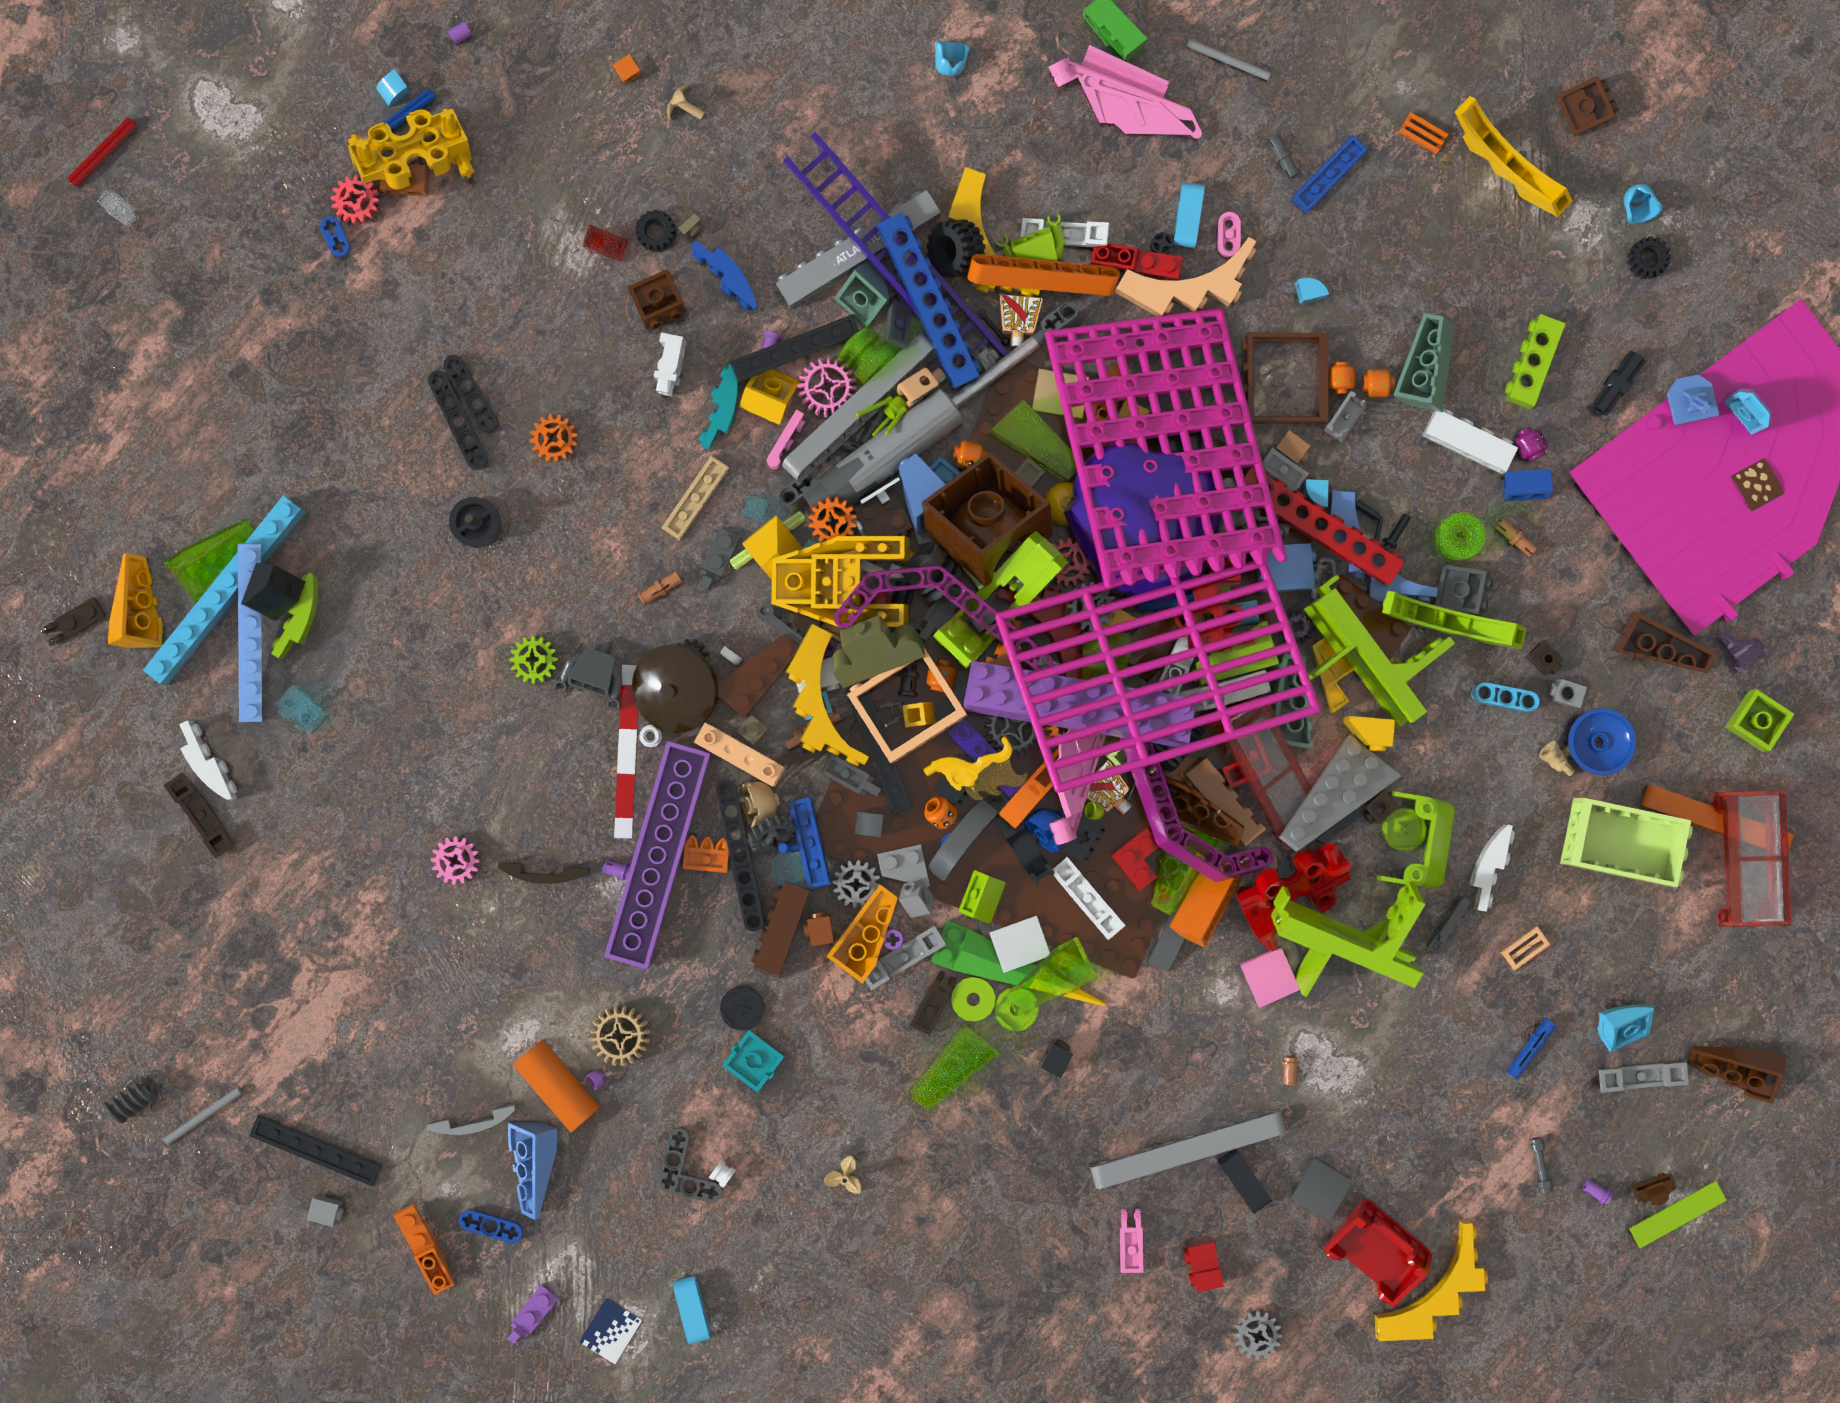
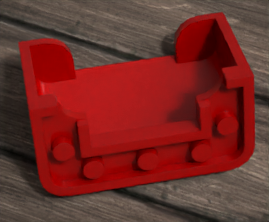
M1363 1199L1324 1246V1251L1329 1258L1341 1261L1346 1257L1378 1284L1379 1299L1384 1303H1388L1392 1308L1428 1275L1432 1260L1431 1252L1422 1242L1369 1199Z

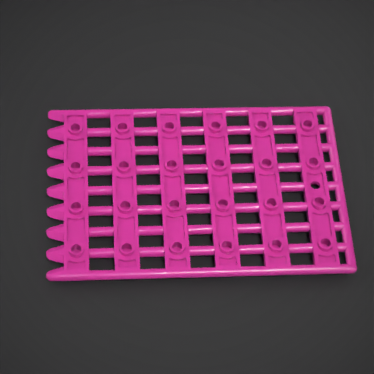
M1215 308L1056 329L1045 333L1100 570L1106 588L1110 589L1115 585L1116 573H1120L1127 585L1133 586L1137 581L1138 570H1142L1146 579L1154 583L1159 578V567L1162 566L1169 577L1175 580L1180 576L1182 563L1186 564L1192 575L1198 576L1202 572L1203 560H1207L1212 570L1216 573L1223 570L1224 557H1229L1234 567L1239 570L1245 566L1246 554L1250 553L1258 566L1266 564L1268 550L1273 552L1279 562L1287 560L1223 309ZM1216 317L1217 321L1205 323L1204 319ZM1195 320L1196 324L1183 325L1184 321ZM1174 323L1175 327L1162 328V324ZM1153 326L1154 330L1141 331L1140 327ZM1132 329V333L1120 334L1119 330ZM1111 332L1110 336H1098V333ZM1089 334L1090 338L1077 340V336ZM1068 337V341L1056 343L1055 341L1057 338ZM1136 341H1142L1144 346L1139 347ZM1223 345L1227 361L1215 363L1211 346ZM1202 348L1206 364L1194 366L1190 349ZM1181 350L1185 367L1173 369L1169 352ZM1160 353L1164 370L1151 372L1147 355ZM1138 356L1142 373L1130 375L1126 358ZM1117 359L1121 376L1108 377L1105 361ZM1096 362L1100 379L1087 380L1083 363ZM1074 365L1078 382L1065 383L1062 366ZM1233 385L1238 402L1225 404L1221 386ZM1212 388L1216 405L1204 407L1200 389ZM1191 391L1195 408L1183 409L1179 392ZM1170 394L1174 411L1161 412L1157 395ZM1149 397L1153 414L1140 415L1136 398ZM1127 400L1131 417L1118 418L1114 401ZM1106 403L1110 420L1097 421L1093 404ZM1084 406L1088 423L1075 425L1071 407ZM1244 425L1248 443L1236 444L1232 427ZM1223 428L1227 446L1214 447L1210 430ZM1201 432L1206 449L1193 451L1189 433ZM1180 435L1184 452L1173 454L1181 456L1184 460L1185 473H1192L1195 493L1182 495L1178 483H1175V496L1159 498L1156 495L1155 499L1150 500L1149 504L1155 515V521H1158L1162 542L1149 544L1146 532L1141 529L1139 532L1140 545L1127 547L1122 526L1127 524L1121 521L1124 517L1123 510L1113 508L1110 511L1107 506L1095 508L1091 488L1103 485L1110 487L1107 480L1113 477L1114 470L1110 466H1103L1101 468V464L1085 466L1081 448L1094 447L1096 457L1100 460L1104 457L1103 445L1116 444L1119 447H1124V442L1137 441L1143 451L1148 453L1146 439L1159 438L1161 450L1167 455L1171 454L1167 436ZM1154 460L1145 461V471L1155 472L1157 463ZM1153 463L1155 465V468L1153 470L1147 469L1146 464ZM1255 467L1259 484L1246 486L1242 468ZM1103 470H1110L1111 475L1105 476ZM1233 470L1237 487L1225 489L1221 471ZM1199 473H1212L1216 490L1203 492ZM1265 508L1269 526L1257 527L1253 509ZM1119 511L1121 517L1117 518L1113 515V512ZM1244 511L1248 529L1236 531L1231 513ZM1222 514L1226 532L1214 534L1210 516ZM1201 517L1205 535L1192 537L1188 519ZM1179 520L1183 539H1170L1166 521ZM1114 528L1118 548L1105 550L1101 531Z

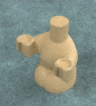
M1551 741L1540 751L1539 758L1549 763L1551 768L1556 769L1558 772L1563 771L1568 776L1575 772V769L1568 764L1567 757L1571 756L1568 745L1561 751L1559 744L1556 741Z

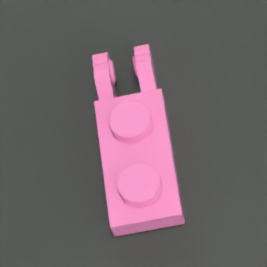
M1121 1209L1120 1272L1143 1273L1140 1209H1135V1226L1127 1227L1128 1213L1126 1209Z

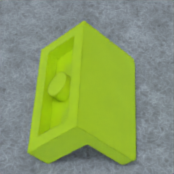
M974 870L958 912L990 924L1006 882Z

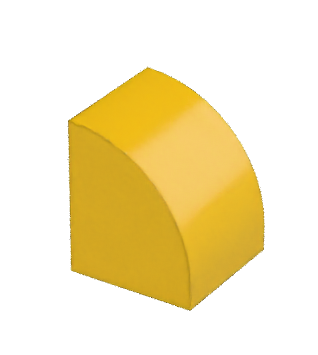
M934 702L902 705L905 728L936 723Z

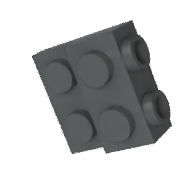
M1443 564L1435 606L1481 617L1482 612L1486 613L1489 601L1485 597L1486 592L1491 591L1493 578L1490 577V573L1487 571Z

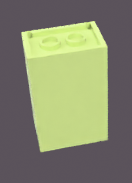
M1573 798L1560 864L1663 886L1678 887L1684 876V871L1681 870L1682 864L1688 856V848H1686L1687 839L1691 838L1693 827L1690 826L1691 820L1587 798Z

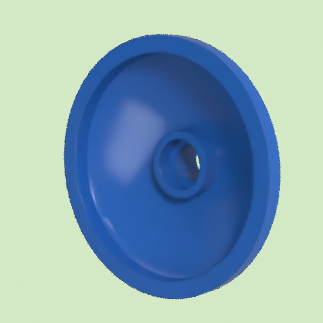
M1598 708L1587 711L1576 719L1569 732L1568 746L1573 760L1580 768L1595 775H1610L1622 770L1631 761L1636 748V736L1631 723L1622 714L1611 709ZM1597 738L1601 740L1600 746L1595 744Z

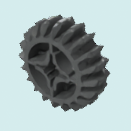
M986 714L985 718L991 720V722L983 724V727H990V731L984 732V736H992L987 742L991 744L995 741L996 745L993 747L995 751L999 746L1002 750L1004 749V744L1000 739L1007 735L1014 736L1020 744L1019 746H1012L1010 758L1013 757V751H1017L1018 757H1021V749H1024L1029 754L1030 749L1027 747L1029 744L1033 748L1037 747L1036 743L1033 742V739L1037 740L1033 726L1027 741H1025L1021 733L1022 726L1028 723V721H1023L1017 728L1019 738L1017 734H1013V731L1003 734L1010 727L1007 718H1004L1005 728L996 734L995 722L998 716ZM1009 718V720L1014 721V723H1020L1022 721Z

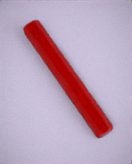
M126 118L68 176V181L75 187L79 186L137 127L130 118Z

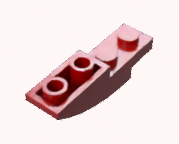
M1108 243L1107 246H1095L1093 248L1090 263L1110 266L1120 272H1126L1128 269L1144 277L1155 279L1160 277L1179 281L1184 259L1180 256L1142 251L1136 247Z

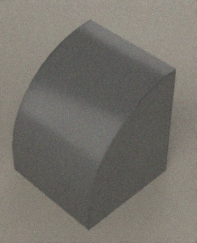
M857 812L854 834L881 837L884 815Z

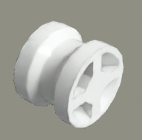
M721 1159L709 1178L717 1180L719 1185L724 1188L736 1169L733 1167L729 1168L726 1166L725 1161Z

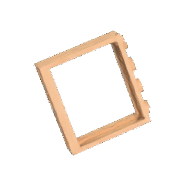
M925 648V657L923 659L956 711L895 750H890L858 697L912 662L871 677L863 685L859 682L851 687V692L847 694L891 764H894L968 716Z

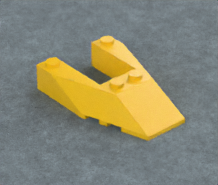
M837 536L831 540L773 558L771 604L837 626L834 621L836 611L862 580V561H910V538L906 536ZM859 593L853 596V603L857 606L864 605L861 604V594ZM848 603L846 604V606L849 607L847 612L844 614H842L841 612L839 613V615L841 616L840 621L842 623L844 621L850 622V619L848 617L852 613V611H854L855 614L858 613V611L852 609ZM868 604L851 626L876 616H881L889 628L909 625V605Z

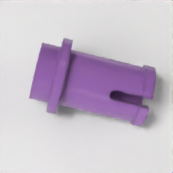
M606 859L602 873L620 877L624 881L625 879L627 880L630 866L627 863L623 865Z
M1590 1178L1582 1188V1191L1598 1199L1600 1204L1604 1203L1607 1205L1613 1196L1610 1188L1605 1189Z

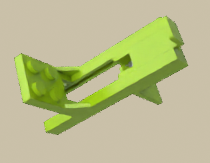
M1035 531L992 576V583L986 587L983 585L976 594L983 600H986L1000 584L1005 586L1008 583L1010 585L1009 588L1017 592L1014 596L1016 601L1009 609L1029 604L1049 585V582L1067 565L1068 561L1046 538H1043ZM971 598L966 603V607L974 611L978 609L979 602L975 598ZM960 609L933 636L941 646L950 651L959 660V663L967 669L971 666L972 661H975L993 643L996 637L989 631L980 637L965 623L970 616ZM1016 617L1011 618V619H1008V620H1009L1010 622H1012Z
M1338 575L1333 576L1315 589L1320 597L1304 608L1305 612L1335 651L1334 654L1308 673L1310 680L1320 675L1344 656L1389 718L1395 720L1394 724L1397 728L1402 727L1407 721L1410 723L1415 722L1427 711L1406 682L1455 644L1451 637L1443 640L1439 637L1435 641H1431L1423 646L1421 652L1409 657L1405 663L1391 664L1336 588L1333 590L1329 588L1331 584L1340 578Z
M1408 881L1405 887L1400 889L1395 904L1388 909L1386 918L1364 932L1290 901L1291 896L1288 888L1282 886L1274 900L1275 909L1271 917L1279 936L1310 948L1295 973L1297 984L1303 996H1308L1332 954L1413 988L1416 987L1424 973L1421 968L1410 964L1411 961H1415V954L1401 948L1406 936L1426 905L1416 884Z

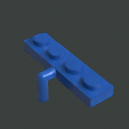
M812 797L789 802L793 824L796 829L797 842L791 844L782 843L779 845V851L784 853L800 851L808 889L832 884Z

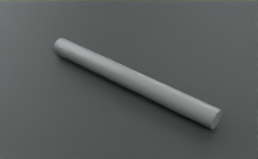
M1189 39L1186 46L1267 81L1271 74L1267 70L1193 39Z
M236 1087L163 1138L165 1144L170 1145L242 1095L240 1088Z

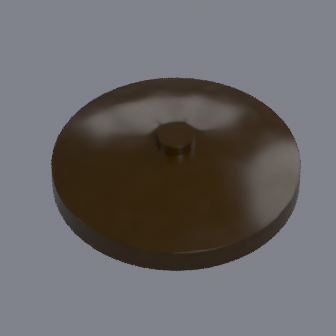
M667 644L651 650L639 661L632 678V693L639 712L651 725L669 733H684L699 727L711 716L718 699V683L711 665L699 652L685 645Z

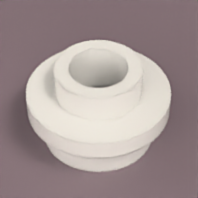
M653 725L645 726L640 732V741L647 747H655L662 740L661 730ZM649 732L655 734L654 740H648L647 734Z

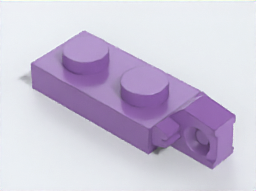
M541 1284L513 1319L511 1326L514 1330L507 1339L515 1344L521 1335L527 1337L531 1334L560 1297L544 1284Z

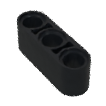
M1237 1149L1229 1151L1217 1160L1253 1214L1272 1202Z

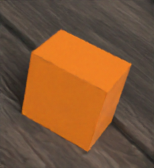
M630 54L613 64L624 85L641 75Z

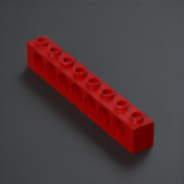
M1253 467L1250 468L1245 476L1246 486L1259 484L1255 468ZM1265 471L1278 519L1388 587L1404 564V561L1400 560L1402 558L1401 555L1393 550L1389 552L1381 548L1383 545L1373 538L1368 540L1362 536L1363 532L1354 526L1349 528L1344 525L1342 518L1335 514L1332 516L1324 512L1325 508L1316 502L1312 505L1305 500L1306 496L1296 490L1293 493L1286 488V483L1277 478L1274 481L1267 476L1268 472ZM1286 496L1289 504L1285 507L1280 506L1277 503V497ZM1297 508H1305L1308 516L1304 519L1299 518L1296 515ZM1318 519L1324 520L1327 528L1323 531L1318 530L1315 526V521ZM1335 532H1343L1346 536L1345 542H1337L1334 538ZM1354 544H1362L1365 548L1364 554H1356L1353 550ZM1374 555H1380L1383 558V566L1378 567L1373 564L1372 559Z

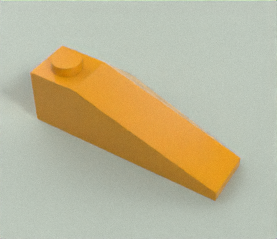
M129 553L123 554L109 620L108 644L125 648L162 646L163 624L161 618H158L156 605L158 604L156 598H153L150 586L152 580L146 557Z
M882 885L876 888L826 954L827 958L862 984L876 966L898 897Z

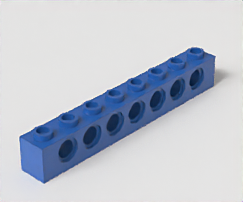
M903 212L878 223L876 227L952 388H956L979 377L978 371H980V367L975 358L971 359L968 353L971 350L967 340L965 338L962 339L958 332L961 330L957 319H952L949 311L952 308L946 297L942 298L939 291L942 289L937 277L933 278L930 272L932 265L928 257H923L920 251L923 248L918 236L914 237L911 232L913 225L908 215L904 217ZM901 232L906 235L907 241L905 244L901 245L896 242V233ZM907 253L915 255L916 263L914 265H909L905 262V255ZM918 273L923 274L926 278L923 286L915 283L914 278ZM926 294H932L935 297V304L933 306L925 304L924 297ZM936 314H940L945 318V324L942 327L934 323ZM945 335L953 336L955 342L952 347H947L944 344L943 339ZM955 355H960L964 359V364L961 368L956 367L953 363Z

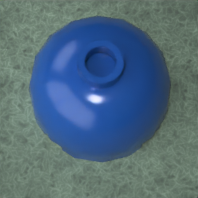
M1042 808L1035 811L1024 822L1030 835L1035 833L1038 837L1036 842L1046 850L1055 852L1064 845H1056L1054 834L1049 825L1053 821L1066 817L1061 811Z

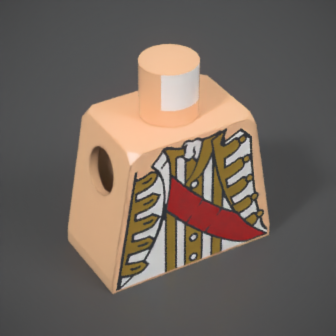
M1000 295L1002 334L1011 335L1010 347L1017 348L1024 342V336H1033L1042 298Z
M923 368L898 384L896 396L901 397L906 402L908 411L938 389L939 383L944 381L946 376L940 368H937L932 373L927 368Z
M1107 760L1096 772L1111 768L1113 765ZM1120 775L1091 783L1087 799L1091 802L1102 804L1104 811L1108 812L1114 806L1124 815L1132 807V804L1123 797L1130 789Z

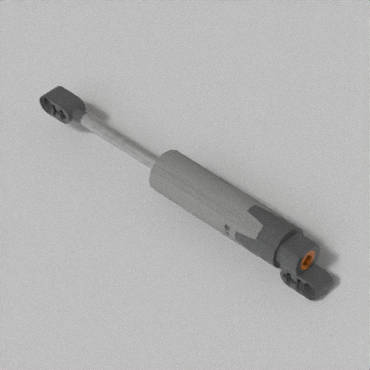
M1065 302L1042 320L1041 330L953 396L949 397L942 389H936L904 413L889 435L885 434L889 427L888 425L818 479L810 474L803 481L798 482L796 479L779 493V500L784 508L790 513H796L807 505L812 509V506L819 507V499L825 503L827 496L830 497L831 501H834L836 496L839 497V502L846 499L847 507L854 505L898 472L900 463L906 457H911L915 453L919 456L962 424L964 418L958 408L1046 343L1045 333L1052 330V328L1056 330L1079 327L1082 318L1077 305L1073 302ZM1074 314V316L1066 318L1067 315ZM1063 338L1055 339L1056 343L1062 340ZM795 497L792 502H788L790 498ZM826 508L819 513L818 518L824 517Z

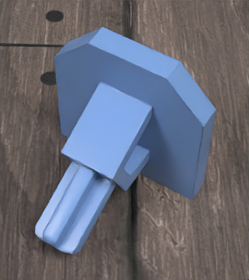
M1700 375L1676 379L1667 392L1674 426L1719 416L1712 383Z

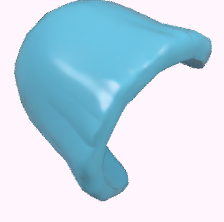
M935 41L937 71L946 76L959 75L965 68L970 45L957 42ZM949 61H954L956 66L950 65Z
M1636 184L1630 187L1624 195L1623 203L1627 213V221L1631 224L1636 225L1649 221L1658 216L1663 210V205L1657 199L1652 188L1647 184ZM1642 201L1640 206L1633 207L1631 205L1632 203Z

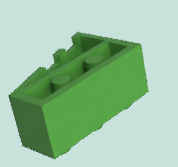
M1095 0L1083 9L1082 16L1115 57L1129 63L1144 51L1148 38L1118 8L1115 0Z

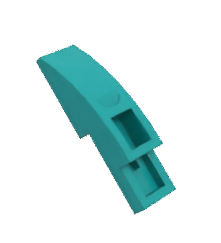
M725 365L720 375L723 379L720 385H716L711 393L713 405L719 408L712 411L709 418L711 424L708 430H703L699 439L702 442L701 447L709 452L719 432L728 436L735 418L739 396V382L736 380L731 365Z

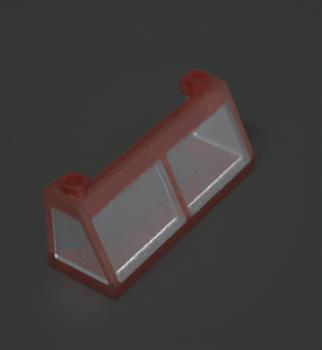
M1268 705L1238 714L1231 718V722L1235 730L1274 718L1276 713L1272 706ZM1223 724L1215 728L1218 735L1225 733ZM1276 726L1225 742L1227 749L1232 753L1267 817L1271 829L1274 830L1272 833L1276 841L1287 851L1292 849L1279 836L1312 788L1281 730Z
M1786 790L1713 792V808L1718 814H1723L1726 904L1721 905L1717 911L1718 927L1791 926Z

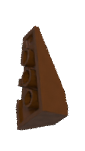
M1169 608L1158 609L1156 612L1163 611ZM1182 614L1179 620L1181 624L1185 625V619ZM1174 617L1141 626L1123 645L1177 630L1174 624ZM1177 639L1120 657L1130 667L1165 657L1170 654ZM1163 667L1138 675L1148 683Z
M1168 776L1164 777L1181 825L1232 845H1239L1245 826L1188 784Z
M1693 1046L1688 1064L1711 1077L1718 1076L1726 1081L1725 1084L1730 1087L1735 1085L1744 1090V1094L1750 1098L1773 1104L1784 1076L1787 1055L1766 1049Z

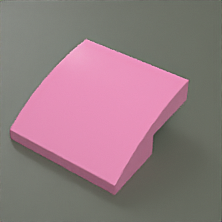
M1281 946L1277 947L1275 951L1270 950L1240 964L1259 1008L1300 990Z

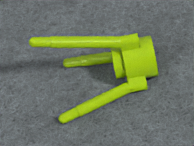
M889 395L884 400L857 412L855 415L859 417L886 405L884 412L888 417L873 432L872 436L874 437L882 431L893 419L885 432L886 435H889L902 415L907 412V404L901 397L895 396L892 398Z

